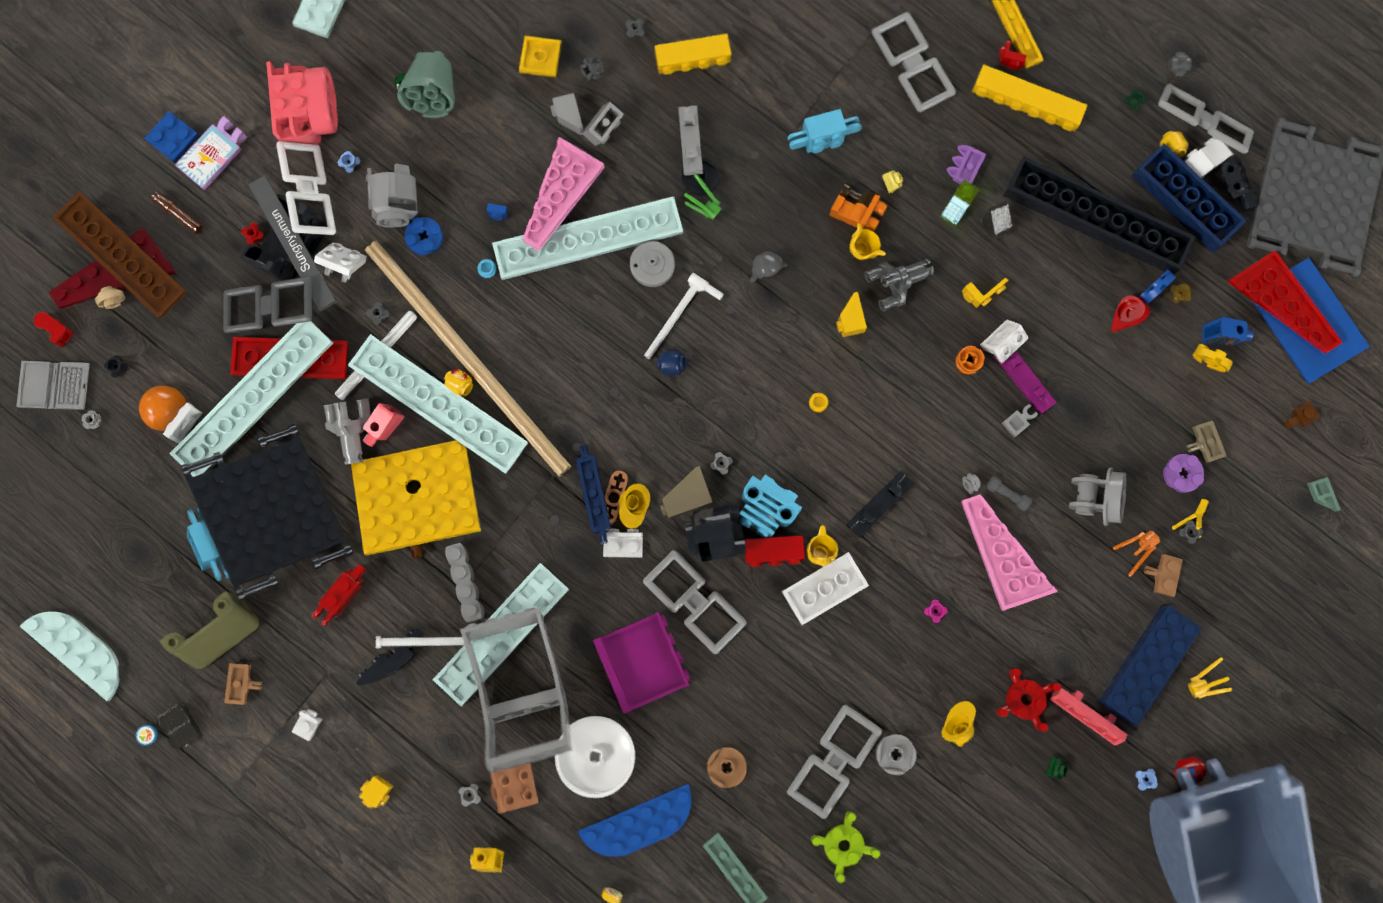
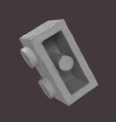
M609 102L601 107L581 134L595 146L600 143L604 144L609 139V133L612 129L615 130L621 123L619 120L624 114Z

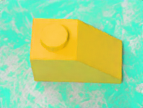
M858 292L852 295L840 314L838 321H836L837 330L842 333V337L864 333L867 329Z

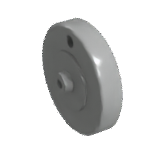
M645 242L639 245L631 255V273L644 286H661L669 281L674 273V255L666 245L660 242Z

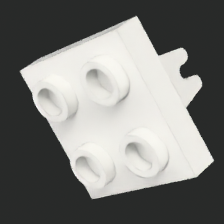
M332 242L315 255L314 262L325 266V275L329 276L330 273H333V270L342 273V282L346 283L347 279L350 280L351 274L366 263L367 256L360 254L359 251L350 250L339 243Z

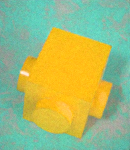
M379 775L373 776L370 781L367 780L360 789L362 793L359 797L363 799L362 803L369 808H377L380 805L384 806L390 798L388 794L393 785Z
M474 848L470 859L471 869L479 872H502L504 852L495 848Z

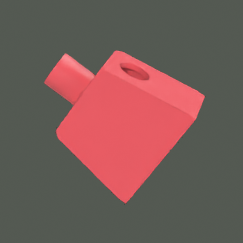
M379 403L363 427L368 432L363 441L373 447L377 440L388 439L405 418V415L392 405Z

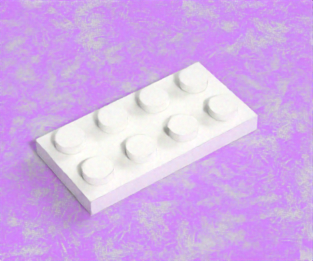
M848 552L785 589L782 593L800 624L803 625L869 585Z

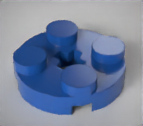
M416 217L405 230V242L412 252L425 256L433 251L436 252L441 247L443 233L440 226L433 219ZM426 232L427 236L429 237L428 239L424 238V240L422 241L420 234Z
M1169 270L1165 271L1140 297L1147 304L1150 303L1176 277Z

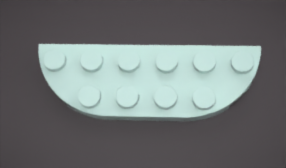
M43 612L30 617L20 625L24 631L106 701L112 699L120 680L118 678L119 662L117 657L107 644L71 615L61 612Z

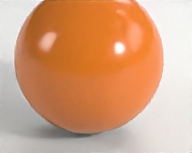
M166 385L155 386L147 390L141 397L139 414L144 423L150 428L165 431L167 425L178 415V411L187 402L182 393L177 389Z

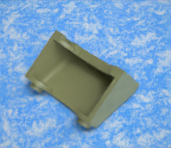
M225 591L213 603V609L218 615L217 618L189 639L179 633H170L161 639L160 643L169 653L193 668L203 669L258 628L259 619L245 599L239 601L236 593Z

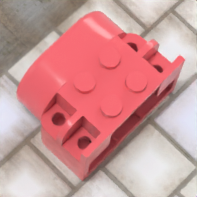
M270 61L266 62L272 131L277 140L318 145L322 138L321 135L336 133L338 129L336 96L329 70L326 67L306 68L304 66H291L290 63H284V68H274Z

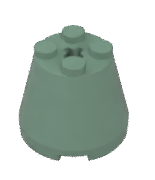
M419 52L416 54L413 63L399 85L397 96L401 105L409 111L413 109L423 113V117L429 118L444 117L454 108L455 95L452 66L442 52Z

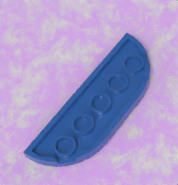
M685 784L578 830V833L589 848L599 854L612 857L627 855L674 834L686 821L691 807L689 784Z

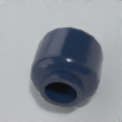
M663 351L661 357L657 359V367L661 369L664 375H680L686 369V357L680 351Z

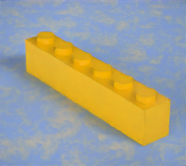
M986 65L982 66L972 92H975L980 97L993 99L998 104L1008 105L1016 111L1021 110L1028 113L1031 117H1039L1049 124H1057L1067 131H1076L1087 108V105Z

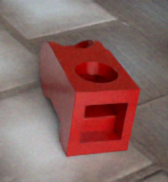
M40 312L34 317V325L49 332L52 335L49 340L60 347H63L74 334L73 331L45 312Z

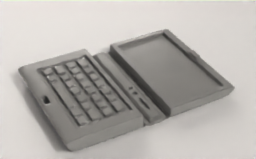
M21 361L16 407L85 410L90 363Z

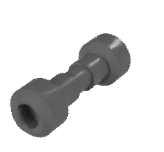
M992 476L986 485L989 491L993 493L998 492L1010 498L1011 501L1016 503L1017 508L1022 511H1026L1032 503V498L1027 495L1021 496L1017 492L1011 491L996 476Z

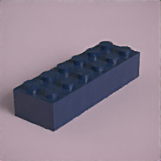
M1165 143L1131 175L1212 252L1220 248L1247 221Z
M1160 606L1098 702L1128 724L1138 726L1202 628L1171 606Z

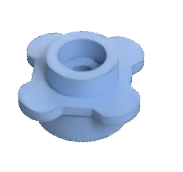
M346 151L338 160L339 167H344L348 173L353 172L354 167L360 163V159L354 157L350 151Z
M1153 769L1136 772L1135 776L1138 778V788L1144 791L1146 788L1155 789L1157 787V778Z

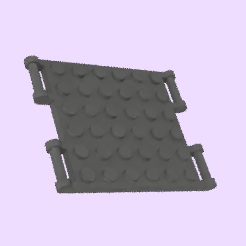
M1278 117L1275 122L1259 189L1258 207L1254 211L1246 246L1270 252L1276 250L1280 257L1286 256L1287 246L1321 255L1320 268L1326 269L1328 267L1349 273L1350 276L1358 277L1361 272V261L1383 167V145L1376 146L1350 137L1346 148H1339L1312 140L1316 127L1299 125L1285 121V118ZM1282 128L1303 133L1305 136L1303 138L1281 131ZM1354 148L1376 153V157L1354 152ZM1256 237L1280 244L1277 246L1257 240ZM1329 257L1352 263V266L1331 261Z

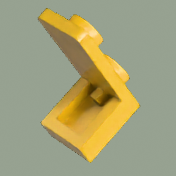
M1007 278L1003 279L984 296L970 282L962 290L963 297L976 308L981 304L984 307L992 300L991 296L994 293L998 295L1006 288L1005 284L1008 280Z

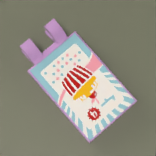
M224 116L219 120L217 127L212 124L175 164L176 167L203 190H206L242 150L239 144L247 138L239 128L233 131L232 136L229 135L227 131L234 125Z

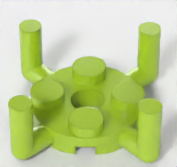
M851 811L846 812L844 824L832 828L825 837L817 835L811 837V842L815 846L824 845L826 855L836 864L835 878L839 883L845 880L843 875L844 866L856 864L863 854L872 855L874 858L880 856V852L876 848L864 845L862 835L852 827V821H855L856 816ZM841 840L849 841L850 845L846 851L839 849V842Z

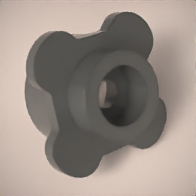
M641 19L626 21L625 25L628 29L626 34L629 38H638L644 35L645 32L642 29L643 21Z
M376 302L373 308L366 311V315L373 319L374 324L379 325L389 316V312L384 310L380 302Z
M1187 521L1186 526L1179 530V535L1184 536L1190 544L1195 543L1196 539L1203 534V529L1197 530L1193 521Z

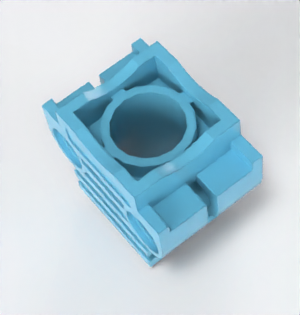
M764 475L761 481L752 476L742 494V500L746 505L739 514L740 523L747 528L752 526L757 530L756 533L763 538H771L778 526L787 527L797 517L802 509L801 506L794 502L798 495L790 490L781 488L767 475ZM754 491L757 497L750 498L748 492ZM781 512H787L790 519H783Z

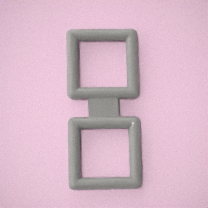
M905 12L872 30V35L891 66L899 63L903 64L906 72L899 75V81L918 112H923L956 94L955 88L938 60L931 58L924 62L920 53L927 50L929 45L909 12ZM906 21L920 45L894 57L880 33ZM933 66L947 91L921 103L908 79Z
M1172 84L1166 85L1158 102L1159 107L1193 126L1199 125L1208 130L1209 135L1243 154L1248 152L1254 135L1252 129L1220 111H1216L1214 115L1204 110V102ZM1172 93L1197 107L1194 115L1191 116L1168 103L1170 94ZM1219 121L1245 134L1243 143L1241 144L1216 130Z
M672 550L643 579V583L671 612H677L683 605L692 612L685 619L684 624L713 654H718L747 624V621L717 591H713L707 598L698 591L705 584V579L676 550ZM673 560L696 581L675 603L653 582ZM714 601L737 622L716 645L693 623Z
M843 705L820 740V744L827 748L829 753L824 760H821L814 754L809 756L788 788V795L821 818L826 819L850 783L849 778L841 773L844 766L848 763L856 769L860 768L882 734V729L848 705ZM846 715L873 732L856 759L830 742V739ZM814 764L840 782L823 809L797 791Z

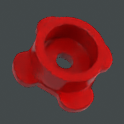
M251 223L248 228L241 230V234L246 237L248 244H254L264 236L263 232L258 229L257 223Z

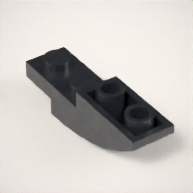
M416 629L415 631H409L404 638H423L425 634L420 629ZM396 646L391 651L392 656H389L387 653L378 654L371 661L373 665L368 670L365 668L358 675L359 680L356 684L358 686L367 685L393 675L418 655L412 650L414 646Z

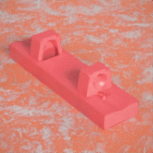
M1061 688L1060 691L1052 694L1051 701L1116 746L1126 740L1128 734L1114 725L1117 718L1111 713L1108 716L1102 717L1082 703L1081 700L1084 694L1077 690L1071 695Z

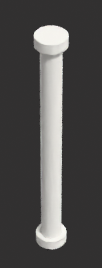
M376 636V648H381V646L465 645L462 637L381 638V636Z

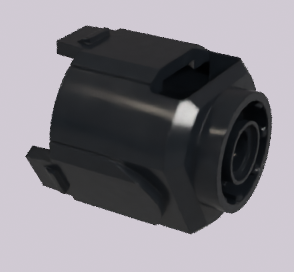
M738 505L705 509L692 514L691 521L685 522L690 555L697 554L700 561L706 562L734 557L737 554L746 552L745 541L735 542L744 538L742 525L731 524L730 516L740 514Z

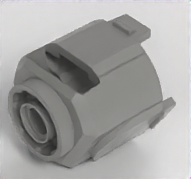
M396 163L394 164V172L371 174V168H367L368 208L371 210L372 218L376 220V224L382 227H403L408 225L409 219H413L418 213L416 178L410 175L409 166Z

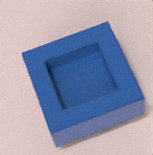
M489 203L487 205V213L492 219H508L509 212L507 206Z

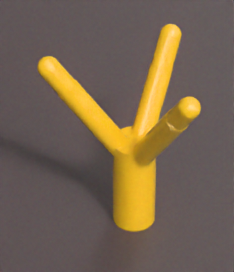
M1201 499L1196 512L1172 526V529H1177L1195 517L1197 518L1196 529L1202 528V516L1209 501Z

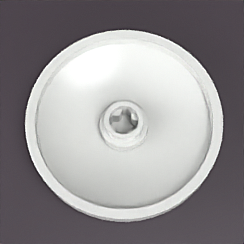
M602 716L585 717L571 724L572 751L555 756L556 768L561 780L573 792L590 798L605 797L619 790L629 779L635 763V749L628 732L616 721Z

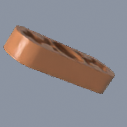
M615 471L611 475L605 495L606 504L611 507H617L616 510L612 509L611 515L614 516L613 519H610L611 525L617 520L620 506L619 501L611 503L608 497L611 493H617L620 498L621 494L626 491L628 477L623 471ZM619 475H622V478L625 480L619 485V489H622V492L617 489H611V486L616 488L617 481L614 478L619 477Z

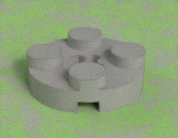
M891 734L883 737L878 743L876 759L878 765L884 771L893 775H901L914 766L916 750L907 737ZM895 749H898V752L901 753V757H897V760H893V756H891V752H894Z

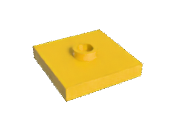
M525 36L519 72L556 77L561 40Z

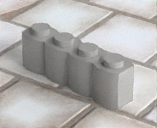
M461 543L447 546L445 554L447 561L451 565V577L457 584L456 595L462 603V616L468 623L484 619L485 612L483 605L479 601V589L474 583V571L469 564L468 550Z

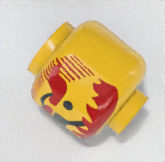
M461 369L448 371L444 377V385L454 394L461 397L467 396L473 388L472 378Z

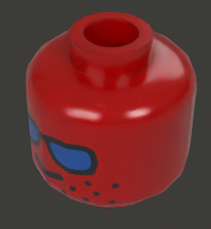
M1195 757L1178 760L1176 768L1173 769L1177 779L1176 770L1183 767L1187 768L1195 784L1202 782L1204 776H1206L1203 762Z

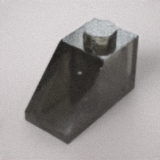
M1007 201L989 208L981 220L991 240L994 238L999 240L1006 237L1012 228Z

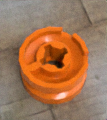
M966 346L956 356L955 363L960 372L970 375L976 373L983 366L985 358L981 349L979 350L976 346ZM968 357H971L973 359V363L966 361Z

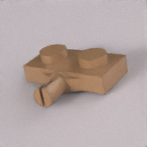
M1163 554L1157 568L1149 566L1144 568L1146 569L1144 570L1145 574L1155 576L1153 592L1175 597L1183 559Z
M229 663L224 703L246 705L249 690L262 689V686H254L262 685V682L251 681L250 679L251 665Z

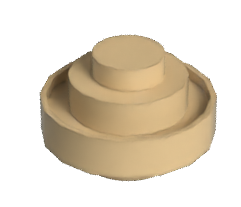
M107 286L101 289V292L95 298V302L98 307L112 309L118 307L121 304L120 302L125 300V295L122 290Z

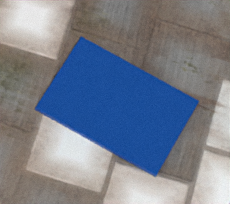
M1307 258L1292 267L1290 271L1343 343L1328 353L1323 354L1254 301L1252 302L1305 381L1310 384L1370 346L1310 258Z

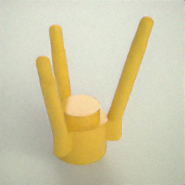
M1222 657L1197 676L1190 678L1191 682L1188 683V687L1194 698L1199 697L1200 699L1205 696L1232 691L1231 687L1208 691L1210 687L1228 681L1229 677L1207 683L1205 679L1200 680V678L1223 661Z

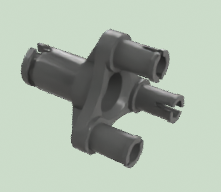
M924 259L906 267L901 265L896 268L890 266L887 262H883L878 267L865 271L864 276L868 283L880 278L881 283L886 281L882 285L884 287L890 286L892 296L879 300L880 309L886 311L895 306L905 305L906 295L911 284L933 276V266L926 268V265L931 262L928 259Z

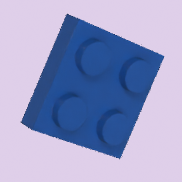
M168 111L144 139L175 163L199 135Z

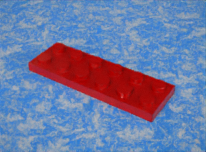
M233 337L230 375L246 376L281 339ZM331 340L333 344L300 378L346 380L349 342Z

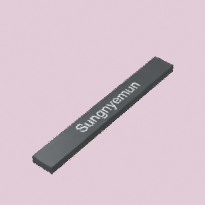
M264 175L248 184L300 278L310 277L312 279V299L318 310L323 311L335 304L337 301L299 233L292 231L290 218L267 177Z

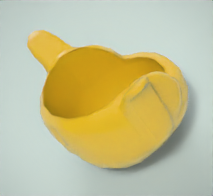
M858 223L857 230L853 233L850 242L851 254L859 260H868L878 255H886L884 251L880 250L881 243L876 233L869 229H862L861 224Z
M821 525L818 535L808 543L806 554L812 563L823 567L835 560L838 554L837 542L826 534L825 526Z

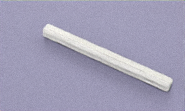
M408 311L381 342L391 348L417 319V316L412 311ZM354 371L335 392V395L340 400H344L364 376Z

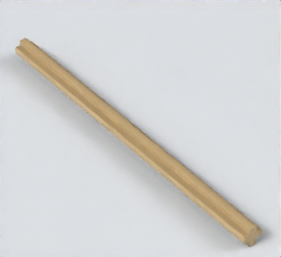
M374 241L370 246H367L365 249L366 253L554 472L560 477L568 471L571 465L380 243Z

